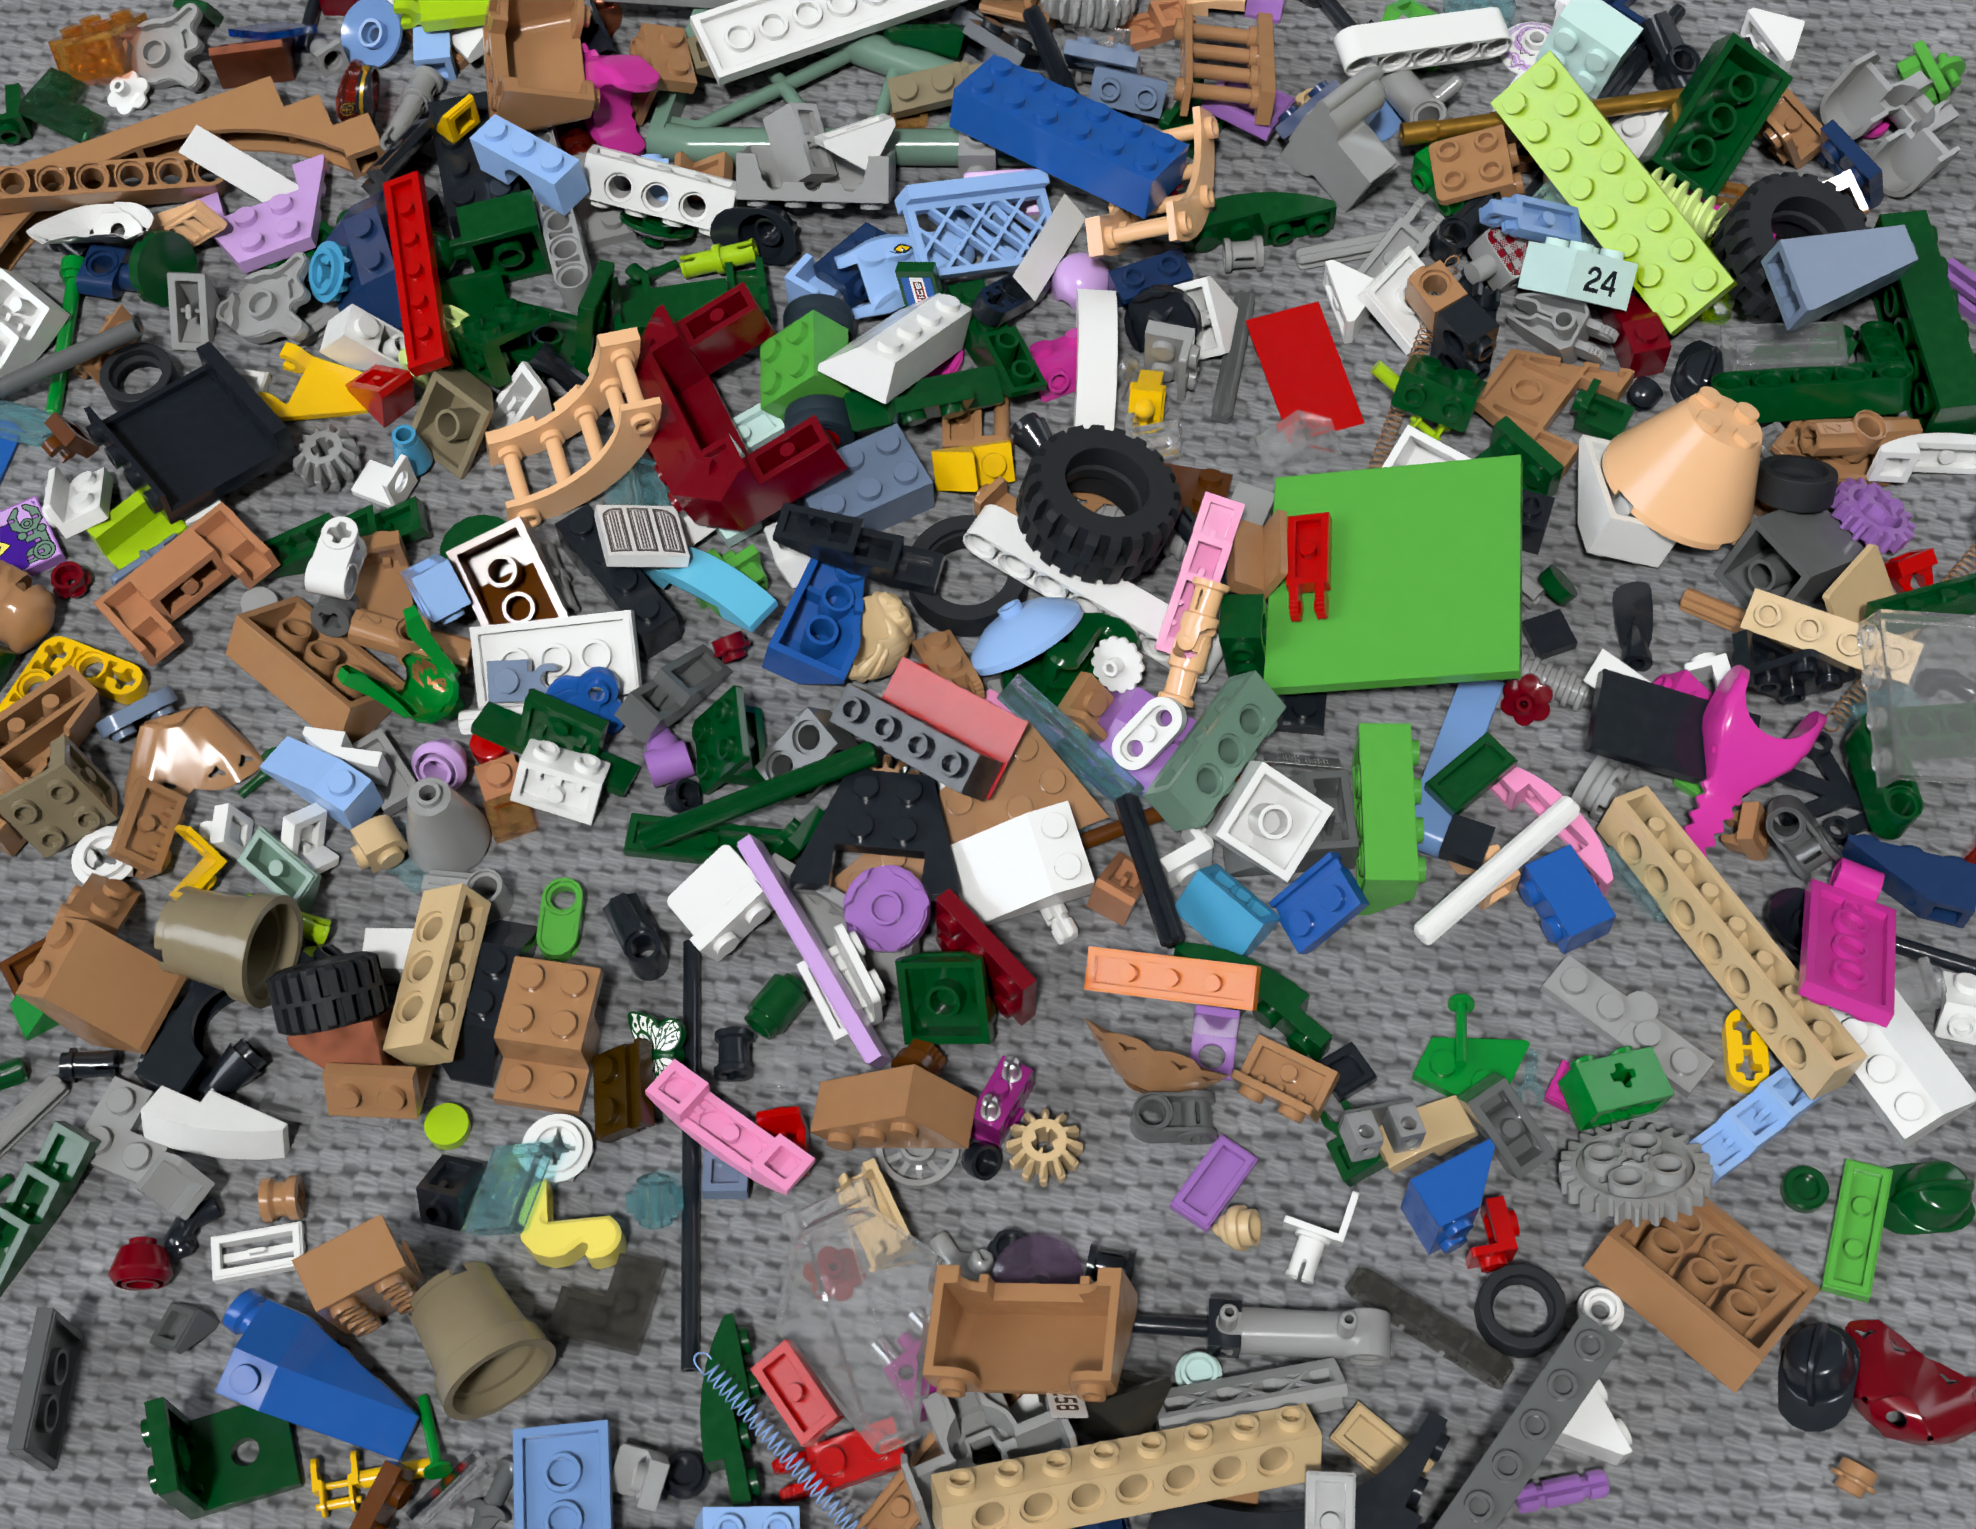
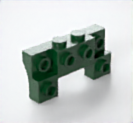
M755 258L756 269L734 272L732 262H724L726 278L654 288L651 287L648 273L641 274L642 285L620 288L618 277H614L612 300L615 331L637 327L641 337L656 308L662 304L674 320L678 322L743 281L764 310L769 322L772 323L763 258Z

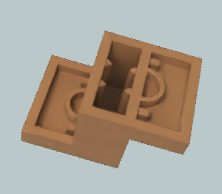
M515 956L493 1037L503 1056L493 1095L495 1104L582 1116L593 1071V1056L597 1055L602 1035L594 1017L604 977L601 968Z

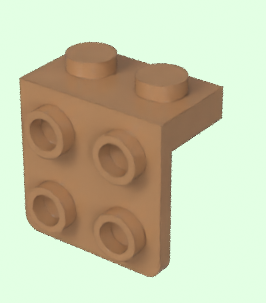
M642 23L637 36L631 39L629 55H637L643 58L658 72L660 77L658 87L655 90L640 93L633 92L631 94L634 99L630 105L634 109L632 117L636 121V127L643 125L658 90L693 94L698 84L684 28Z
M1786 88L1756 137L1760 140L1765 136L1771 144L1769 149L1774 157L1782 165L1788 161L1798 170L1821 153L1820 146L1822 145L1820 128L1823 125Z
M1503 124L1430 144L1429 154L1439 204L1449 205L1500 192L1501 197H1511L1515 193L1526 194L1521 172L1514 173L1513 170L1514 166L1520 165L1516 143L1508 144Z
M399 530L390 532L378 531L372 535L362 536L361 538L367 547V556L360 570L355 594L360 600L361 608L400 619L404 616L403 610L414 605V599L399 573L410 567L409 555Z
M398 1060V1064L395 1066L326 1063L322 1078L329 1116L418 1119L436 1065L416 1068Z

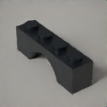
M588 503L555 523L561 547L583 576L588 575L594 580L615 611L634 610L638 647L645 657L650 659L682 639L677 616L639 567L606 566L594 518L595 511Z
M195 980L191 981L187 996L178 1009L173 1010L167 1016L163 1024V1031L153 1046L149 1047L147 1052L142 1054L138 1061V1068L134 1073L146 1088L156 1092L161 1086H165L194 1100L198 1099L203 1091L199 1085L212 1071L203 1050L205 1031L212 1018L221 1009L236 1002L227 995L226 991Z

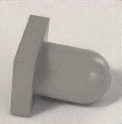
M317 38L310 44V53L315 58L320 72L325 78L350 65L344 48L338 39L329 43L326 39Z

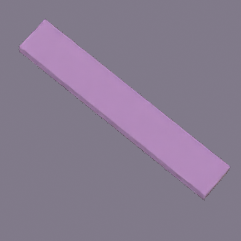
M750 834L737 842L739 851L866 1064L873 1067H883L892 1061L891 1056L764 843Z

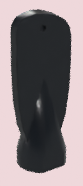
M548 341L538 349L529 361L533 368L550 375L567 392L576 384L583 385L588 378L564 361L555 347ZM610 408L601 416H612Z
M1635 581L1621 585L1614 591L1612 598L1613 618L1618 642L1623 650L1621 662L1634 671L1645 672L1653 665L1652 653L1649 649L1653 632L1652 592L1649 584Z

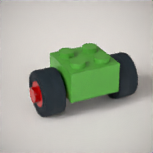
M809 294L798 297L787 305L783 314V330L760 344L761 410L784 421V433L815 414L839 449L856 440V433L851 431L845 403L842 399L846 393L850 392V387L817 371L819 363L853 341V314L851 308L838 297L827 294Z

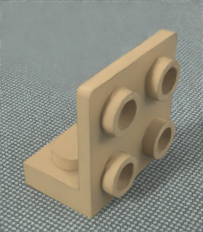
M1868 544L1824 592L1823 600L1828 613L1882 631L1864 617L1867 602L1895 595L1878 546ZM1920 629L1906 632L1896 637L1910 641Z

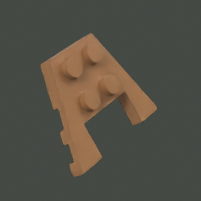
M1510 349L1486 380L1488 383L1483 397L1474 410L1493 426L1503 417L1508 416L1564 466L1561 475L1562 479L1578 457L1579 445L1547 432L1549 427L1578 389L1588 390L1593 378L1601 380L1599 394L1619 401L1633 382L1635 371L1621 367L1619 373L1600 370V364L1585 362L1583 366L1560 363L1561 357Z

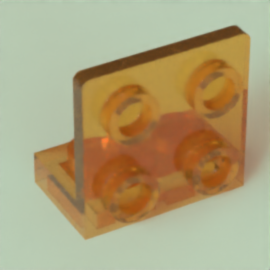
M123 9L109 14L110 18L101 19L100 14H95L79 19L80 24L60 29L61 36L48 43L63 84L120 76L132 71L120 34L148 20L146 13L132 14L130 9Z

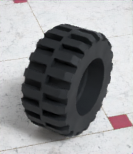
M1782 172L1781 175L1779 173L1763 177L1761 181H1755L1748 187L1720 221V226L1715 231L1713 239L1715 247L1712 250L1738 283L1728 292L1729 296L1733 300L1737 298L1743 304L1741 308L1748 314L1754 312L1760 316V321L1767 324L1778 322L1779 327L1786 328L1761 260L1776 245L1773 233L1784 235L1788 238H1798L1871 229V227H1866L1865 225L1867 217L1862 209L1857 210L1852 204L1854 200L1847 193L1842 195L1837 191V185L1830 181H1825L1824 183L1818 181V176L1808 173L1803 174L1802 177L1798 175V172ZM1842 308L1800 328L1805 329L1815 327L1817 323H1825L1832 319Z
M1093 424L1089 429H1084L1083 425L1068 428L1067 433L1062 430L1049 437L1048 441L1041 443L1036 449L1016 500V512L1018 514L1017 522L1022 534H1027L1025 541L1033 552L1038 550L1041 553L1040 559L1049 567L1052 564L1060 568L1059 573L1069 578L1073 574L1081 577L1082 582L1095 583V580H1102L1103 584L1118 583L1121 577L1123 581L1139 577L1140 572H1147L1155 565L1157 558H1160L1179 518L1181 492L1178 483H1174L1176 477L1170 465L1164 466L1163 456L1156 449L1151 451L1147 448L1146 441L1138 436L1133 439L1125 435L1126 431L1115 428L1111 431L1106 430L1105 425ZM1089 492L1105 497L1117 505L1125 516L1111 517L1095 513L1080 504L1071 493Z

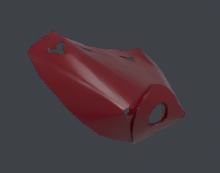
M1880 1320L1850 1321L1844 1331L1855 1340L1860 1351V1368L1853 1404L1856 1410L1871 1425L1878 1429L1884 1437L1926 1446L1953 1443L1976 1431V1398L1974 1391H1976V1378L1964 1376L1939 1362L1926 1358L1905 1338ZM1859 1330L1862 1332H1866L1869 1330H1874L1875 1332L1868 1335L1866 1338H1863L1860 1334L1856 1333L1855 1331ZM1890 1340H1892L1897 1347H1900L1903 1350H1905L1906 1353L1901 1351H1895L1893 1344ZM1940 1374L1945 1375L1949 1380H1956L1958 1383L1949 1385ZM1863 1397L1868 1398V1401L1866 1403L1863 1402ZM1891 1411H1899L1905 1415L1907 1424L1902 1428L1897 1427L1886 1419V1415ZM1928 1436H1932L1934 1438L1933 1441H1928Z

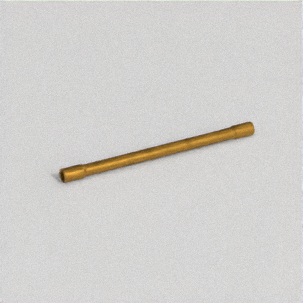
M1684 88L1593 99L1592 101L1605 117L1671 109ZM1495 112L1442 120L1428 119L1400 123L1399 137L1401 145L1408 146L1436 142L1440 139L1451 138L1502 124L1505 131L1511 129L1501 116Z

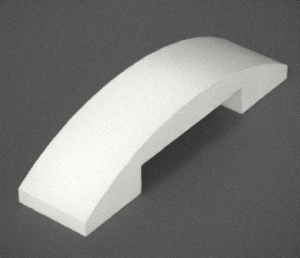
M1077 288V366L1074 427L1083 425L1084 429H1089L1093 424L1105 425L1106 430L1113 431L1118 361L1116 291Z
M1923 433L1889 441L1879 447L1866 474L1867 480L1907 483L1912 472L1976 475V435Z

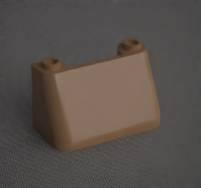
M489 0L483 26V52L489 119L496 114L527 132L586 120L591 117L592 111H598L600 90L594 88L593 81L585 80L580 37L583 28L589 27L591 17L590 6L585 5L584 0Z
M937 1265L922 1375L932 1386L937 1387L939 1395L950 1398H962L966 1392L1050 1393L1077 1395L1079 1399L1087 1402H1104L1106 1396L1117 1392L1136 1318L1138 1293L1122 1268L1098 1267V1276L1095 1283L1090 1276H1081L1080 1284L995 1283L989 1274H980L979 1280L965 1279L962 1277V1267L960 1265Z

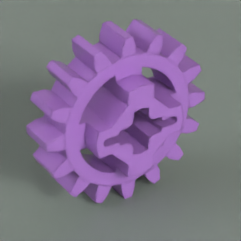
M1848 477L1845 482L1842 481L1836 488L1834 502L1831 506L1835 510L1831 515L1833 518L1840 520V528L1842 530H1847L1853 534L1852 539L1854 541L1860 539L1865 546L1868 544L1877 545L1882 554H1885L1888 550L1895 554L1900 549H1903L1915 535L1913 531L1916 525L1909 521L1912 518V514L1904 511V503L1899 499L1891 497L1892 492L1889 490L1883 491L1882 487L1873 481L1872 484L1868 485L1861 477L1857 481Z

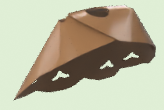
M194 706L172 715H161L146 721L139 727L125 781L124 802L126 804L134 780L141 776L162 786L163 782L171 785L175 784L176 788L170 790L186 797L194 789L212 791L231 787L254 774L260 769L259 766L263 761L255 746L241 732L208 706ZM241 755L253 758L252 761H245L242 767L238 766ZM215 766L225 772V775L216 774L212 778L209 777Z
M1084 1017L1094 1039L1114 1071L1123 1078L1124 1083L1129 1088L1141 1094L1147 1092L1203 1090L1232 1075L1201 1067L1193 1059L1175 1052L1154 1051L1145 1042L1137 1038L1113 1033Z

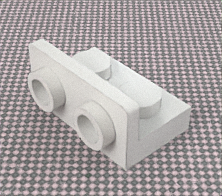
M58 467L50 469L42 506V513L48 524L53 528L57 527L67 539L109 519L113 487L112 476L103 467L93 473L91 471L83 472L69 483Z
M530 739L519 761L510 801L592 825L611 764L600 760L592 754L577 753L558 747V745L550 741Z

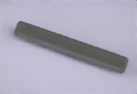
M1242 290L1236 292L1233 302L1238 307L1230 352L1223 354L1212 407L1211 419L1216 423L1229 424L1232 421L1249 336L1245 320L1252 319L1255 305V295L1252 292H1244Z

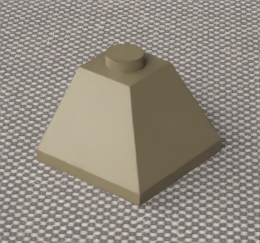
M464 368L434 370L411 423L416 433L431 450L433 459L459 479H464L467 476L493 416L492 389Z

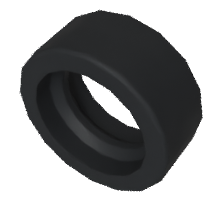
M144 342L128 344L115 350L105 360L100 370V385L113 409L117 412L180 378L168 353L157 345ZM144 367L161 369L162 374L158 382L146 391L127 394L120 392L118 389L122 379L136 369Z
M1787 454L1766 457L1759 464L1755 497L1768 506L1784 511L1798 513L1821 512L1833 505L1839 477L1838 472L1830 464L1806 456Z
M1525 1263L1505 1265L1491 1273L1481 1286L1474 1308L1476 1326L1485 1342L1500 1354L1517 1359L1536 1357L1550 1349L1565 1326L1568 1312L1565 1294L1555 1278L1543 1269ZM1511 1285H1524L1533 1288L1542 1296L1547 1305L1548 1318L1541 1332L1532 1337L1521 1338L1509 1334L1498 1325L1494 1318L1493 1304L1495 1297L1504 1288Z

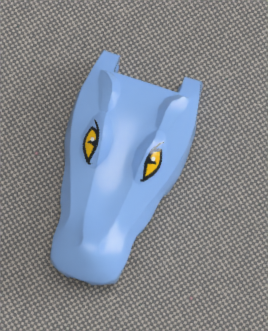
M946 227L942 228L936 238L953 251L956 250L962 240ZM909 233L884 234L873 237L850 251L834 257L838 269L848 268L854 264L858 265L869 303L860 304L852 308L855 321L891 314L905 307L895 270L898 262H916ZM966 242L959 255L971 264L975 258L974 247ZM932 247L927 252L928 262H936L937 269L944 268L949 261L947 257Z

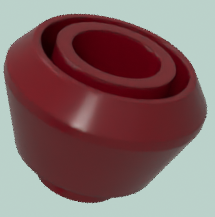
M140 1236L130 1238L127 1245L119 1248L108 1271V1277L120 1289L132 1291L160 1289L165 1287L173 1278V1269L165 1247L157 1245V1239L153 1237Z

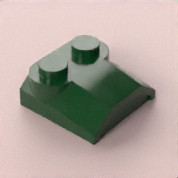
M968 951L920 952L899 957L895 960L905 1045H909L913 1039L932 1042L934 1045L991 1044L994 1039L993 1023L996 1019L997 1011L993 1000L990 998L983 956Z

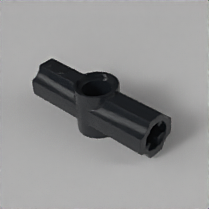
M1667 11L1656 13L1649 19L1644 20L1640 25L1644 28L1641 34L1657 65L1654 71L1655 82L1663 90L1684 88L1701 63L1700 54L1694 47L1684 43L1671 15Z

